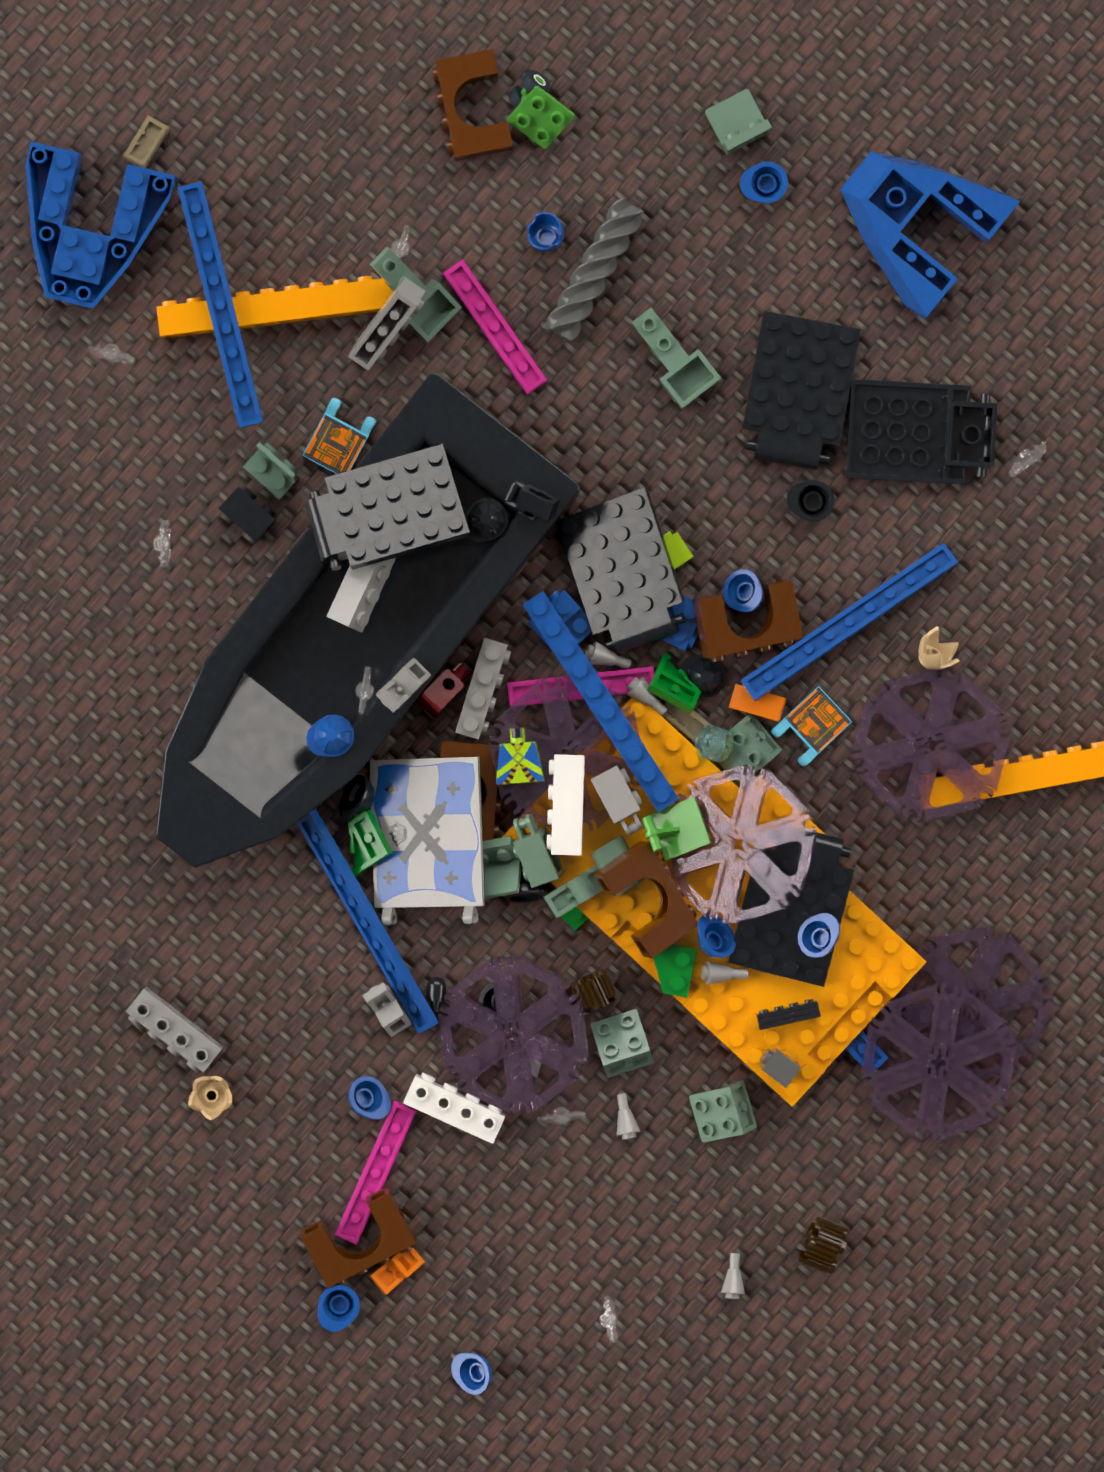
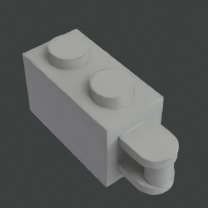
M615 766L590 779L614 824L620 821L628 836L643 829L636 815V812L641 810L639 805L643 802L637 791L631 792L627 785L631 780L624 768L619 770L618 766ZM632 815L635 821L626 825L624 819Z

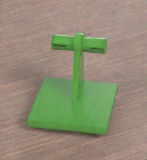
M696 797L689 798L669 806L659 813L657 811L649 814L650 816L642 818L646 829V839L650 840L653 852L662 850L665 861L711 844Z

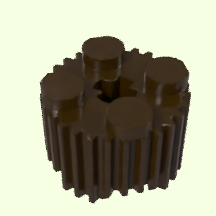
M603 969L592 972L577 981L561 987L562 995L574 1020L618 1000L609 977Z
M817 1216L815 1219L816 1223L811 1222L805 1235V1251L800 1250L798 1261L825 1273L832 1274L837 1266V1260H835L837 1254H843L846 1248L847 1240L845 1238L848 1229Z

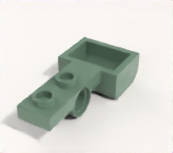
M388 247L369 264L385 280V283L393 292L404 277L425 290L421 298L424 304L417 314L412 313L410 315L412 319L408 326L426 342H429L462 308L436 280L431 279L424 285Z
M652 308L648 309L631 323L645 340L656 358L668 370V373L661 377L659 381L681 409L721 379L699 349L688 356Z
M622 835L590 854L596 864L595 866L544 896L545 901L556 918L602 891L593 874L630 848ZM646 878L637 880L636 882H634L633 884H631L630 886H628L626 889H624L623 891H621V892H620L619 894H617L616 896L622 894L623 892H625L626 890H628V889H630L631 887L635 886L636 884H638L639 882L643 881V880L646 879Z

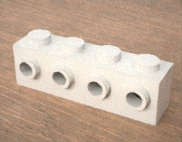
M554 754V760H549V775H554L553 785H549L548 800H553V810H548L547 823L552 825V835L547 834V849L551 850V855L582 856L585 756Z
M422 1072L421 1076L415 1075L403 1102L404 1104L485 1141L494 1143L506 1115L502 1113L503 1109L492 1103L486 1106L479 1102V1097L470 1093L464 1096L458 1093V1088L451 1084L444 1083L442 1086L435 1083L436 1078Z

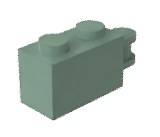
M527 814L523 819H514L513 824L518 838L513 842V852L516 858L521 861L525 880L530 882L533 888L558 879L565 871L558 855H551V850L547 849V834L549 835L546 827L538 829L532 814ZM528 827L530 832L526 833L525 828Z

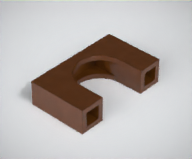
M494 49L435 60L436 68H432L434 82H440L441 92H437L439 107L444 106L446 116L442 117L444 131L450 132L451 140L446 141L449 156L454 155L455 161L513 150L508 122L475 127L462 121L455 110L457 95L466 85L499 77Z
M784 579L762 584L767 608V619L763 628L757 634L748 638L739 637L730 629L727 623L722 595L715 594L692 599L703 657L711 658L712 662L722 661L726 659L728 654L735 653V657L750 654L749 650L758 648L759 652L773 649L772 645L781 643L782 646H790L795 644L797 639L803 638L793 581Z
M442 741L440 758L480 757V776L485 781L487 788L486 800L481 807L482 841L498 839L499 825L495 824V814L500 815L501 800H497V790H502L503 785L496 784L500 745Z
M639 841L593 875L604 893L610 896H616L628 886L643 878L651 880L657 886L661 896L658 914L651 922L631 935L644 957L654 958L697 927L698 922L695 919L697 914L690 905L686 904L683 899L684 892L672 881L670 869L664 863L662 864L658 857L659 851L653 852L650 842Z
M389 1186L366 1197L367 1205L380 1228V1233L376 1242L364 1251L349 1252L340 1248L333 1240L323 1219L300 1230L301 1239L328 1288L333 1285H342L347 1281V1278L355 1274L357 1276L362 1275L369 1270V1267L377 1263L379 1265L384 1264L391 1259V1256L399 1252L406 1253L416 1244L415 1235Z

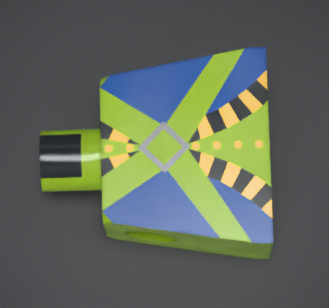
M524 728L510 729V743L500 744L496 784L545 782L536 742H525Z

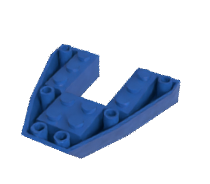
M31 141L25 164L32 244L45 298L93 309L132 262L169 202L177 185L178 178L175 175L127 164L111 235L106 236L68 227L67 223L83 157L78 152Z
M873 151L867 155L840 189L863 241L904 305L923 320L927 318L958 279L901 233L902 229L923 203L930 198L985 244L1020 203L1019 200L996 189L932 165Z

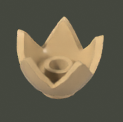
M937 626L921 638L918 650L919 661L925 668L930 670H941L951 667L960 661L957 658L951 660L959 643H939V627Z
M203 1076L195 1079L193 1091L188 1101L190 1108L200 1111L207 1119L213 1120L231 1106L232 1094L227 1082L219 1076ZM209 1091L216 1093L214 1100H210L207 1097Z

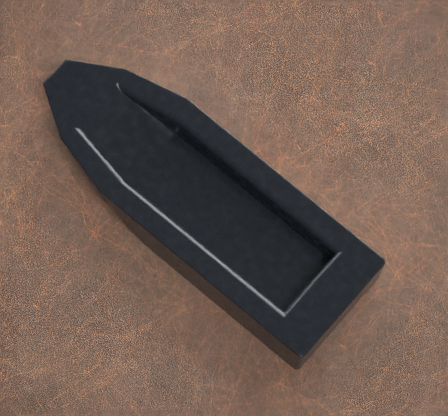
M437 372L428 375L356 469L443 444L464 514L475 501L483 498L494 499L500 502L507 512V527L498 538L490 541L474 542L466 537L396 557L390 570V575L385 581L379 599L375 603L369 621L362 633L326 617L350 563L348 559L340 561L341 569L337 571H332L330 564L323 565L311 526L205 660L165 749L156 838L194 868L279 837L355 778L416 704L419 697L434 681L579 495L580 486L577 481ZM518 480L526 485H533L535 488L544 490L546 493L560 499L555 517L549 521L540 517L532 521L523 517L522 512L507 506L504 503V497L511 482ZM520 489L513 502L517 503ZM415 658L431 676L393 713L388 707L383 705L376 694L411 659ZM327 715L344 717L354 729L353 744L341 756L326 757L316 755L307 745L306 736L308 730L319 719Z

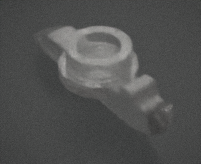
M407 224L403 229L401 238L395 240L391 247V250L399 259L406 256L409 252V244L406 241L411 226Z
M108 344L104 348H100V345L96 347L88 346L89 352L96 357L134 365L135 358L127 353L120 352L115 344Z
M1044 441L1041 442V445H1035L1033 451L1027 448L1017 456L1019 461L1012 466L1009 473L1010 477H1015L1043 456L1046 450Z
M169 520L162 521L159 528L160 535L154 539V548L160 552L158 559L161 562V568L166 567L170 560Z
M367 666L365 667L363 682L359 683L356 687V695L360 698V715L363 714L366 708L367 699H370L374 693V688L370 684L371 667Z
M559 1107L554 1111L553 1115L548 1113L543 1117L540 1116L538 1121L544 1124L556 1123L558 1125H565L573 1120L585 1119L586 1113L581 1111L569 1112L566 1108Z
M605 1296L603 1308L606 1311L600 1316V1322L603 1327L607 1328L609 1340L617 1342L616 1325L618 1319L615 1314L614 1301L610 1296Z

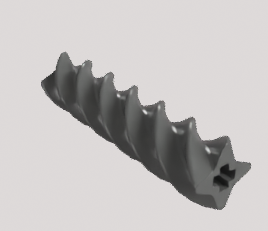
M623 198L611 205L606 215V222L597 229L594 243L583 254L582 265L574 270L570 278L569 287L559 296L557 308L547 317L545 329L566 341L576 339L581 331V321L587 318L593 310V299L600 296L604 291L605 278L616 270L617 256L623 254L628 249L629 235L640 228L643 210L635 207Z

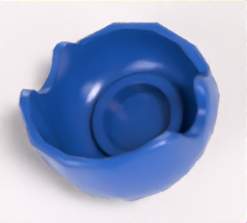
M537 213L532 223L527 227L528 241L534 249L541 252L555 250L564 239V226L558 217L552 213Z

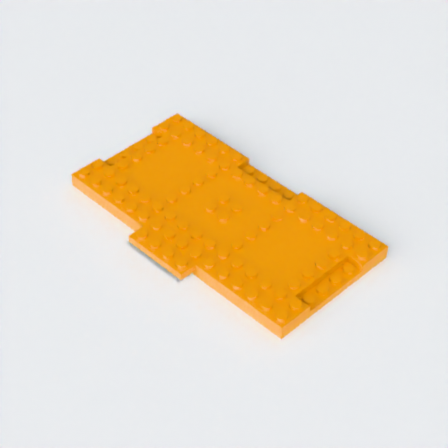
M631 698L622 707L621 711L678 796L679 800L669 806L696 797L711 840L709 845L665 861L662 850L659 851L658 857L662 864L664 863L672 873L670 877L674 884H677L684 892L683 899L696 912L697 917L695 919L697 922L704 914H715L729 925L735 935L757 845L771 849L775 847L776 840L767 838L769 828L779 830L782 823L821 834L825 833L762 775L744 793L651 706ZM604 729L579 754L585 756L582 856L558 855L565 872L558 879L550 881L556 888L561 887L595 866L596 864L590 854L620 835L624 837L629 847H632L639 841L650 842L649 839H646V829L642 818L650 816L649 814L657 812V810ZM615 766H618L619 770L623 768L626 770L631 780L627 785L631 792L637 791L643 802L639 805L641 810L636 812L643 829L630 836L627 835L620 821L615 824L613 823L590 780ZM548 789L520 819L525 818L527 814H532L538 829L546 827L549 835H552V825H548L547 818L548 810H553V800H548ZM630 815L629 817L625 818L624 821L626 825H629L633 823L635 819L632 815ZM514 825L503 837L512 836L514 841L518 838ZM525 828L526 833H529V828ZM646 878L618 896L606 895L602 890L576 906L660 983L654 958L644 957L631 935L651 922L659 912L661 896L657 886L651 880ZM849 890L840 924L839 938L834 947L824 987L728 963L729 956L725 958L709 957L700 949L697 938L698 931L697 927H695L673 943L697 949L688 997L673 996L788 1104L793 1106L927 961ZM707 961L732 967V969H748V979H732L706 985V980H702L701 977L702 966H706ZM812 998L818 1002L820 1017L763 1030L759 1029L756 1014H759V1010L768 1009V1011H772L776 1006L783 1005V1008L794 1002L803 1004L805 1003L804 1000ZM774 1047H777L801 1067L787 1088L762 1071L760 1067L762 1064L760 1058L768 1048L773 1050Z

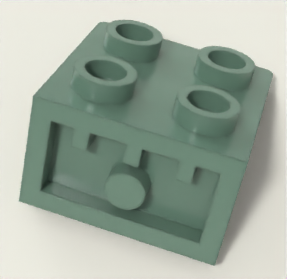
M745 89L705 110V115L726 155L770 133L772 129L768 119L764 120L749 89Z
M259 442L256 445L259 449L243 468L281 500L300 479L296 475L298 469L286 459L281 462L277 458L280 453L270 444L266 443L263 446Z
M748 714L729 730L732 736L725 739V743L729 741V744L732 745L733 743V749L731 746L726 745L725 749H732L726 760L718 763L737 785H740L770 762L782 749L753 714ZM714 742L711 745L717 746V742ZM720 743L719 748H722L723 743ZM717 747L710 752L712 755L717 752ZM725 750L722 751L724 759L726 758ZM720 751L717 752V756H716V760H717V761H718L719 756H720V754H721Z
M512 836L483 841L484 899L519 893L522 864L513 852L514 839Z
M636 1009L591 1023V1029L607 1078L654 1063Z
M744 1080L734 1082L724 1088L689 1096L703 1143L743 1135L757 1128Z

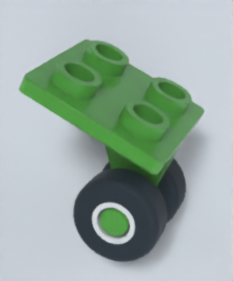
M529 70L522 77L523 89L516 85L508 94L510 102L516 109L508 116L507 121L539 146L546 149L572 121L575 114L548 94L551 87L548 80L541 73Z

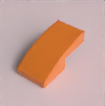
M735 684L729 708L780 722L786 698L768 693L754 702L744 686Z
M412 1248L406 1253L399 1252L393 1255L389 1261L381 1265L369 1277L381 1292L387 1295L425 1261Z

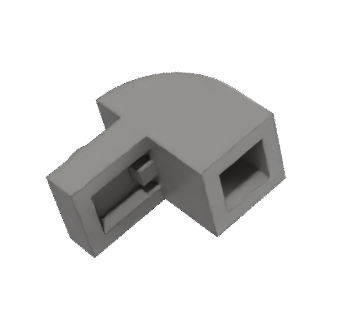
M413 658L380 689L376 696L383 705L394 713L427 681L431 674Z
M384 982L373 986L367 993L362 995L366 1003L375 1012L382 1027L391 1037L412 1025L398 999Z

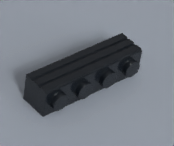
M812 998L804 1000L805 1003L803 1004L794 1002L783 1008V1005L776 1006L772 1011H768V1009L759 1010V1014H756L759 1029L763 1030L820 1017L818 1002Z

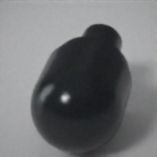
M433 977L427 983L426 996L427 1000L431 1001L433 1012H440L441 1001H444L446 997V983L440 977Z

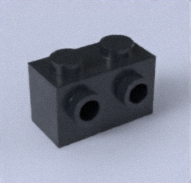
M237 487L218 509L258 543L276 523L277 520L273 518L275 512L265 503L262 507L254 500L257 496L247 487L244 490Z

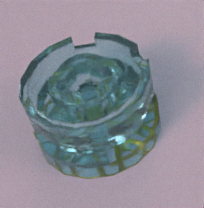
M707 725L706 728L702 727L695 741L696 752L701 758L722 762L727 759L733 749V736L725 728H719L714 725Z

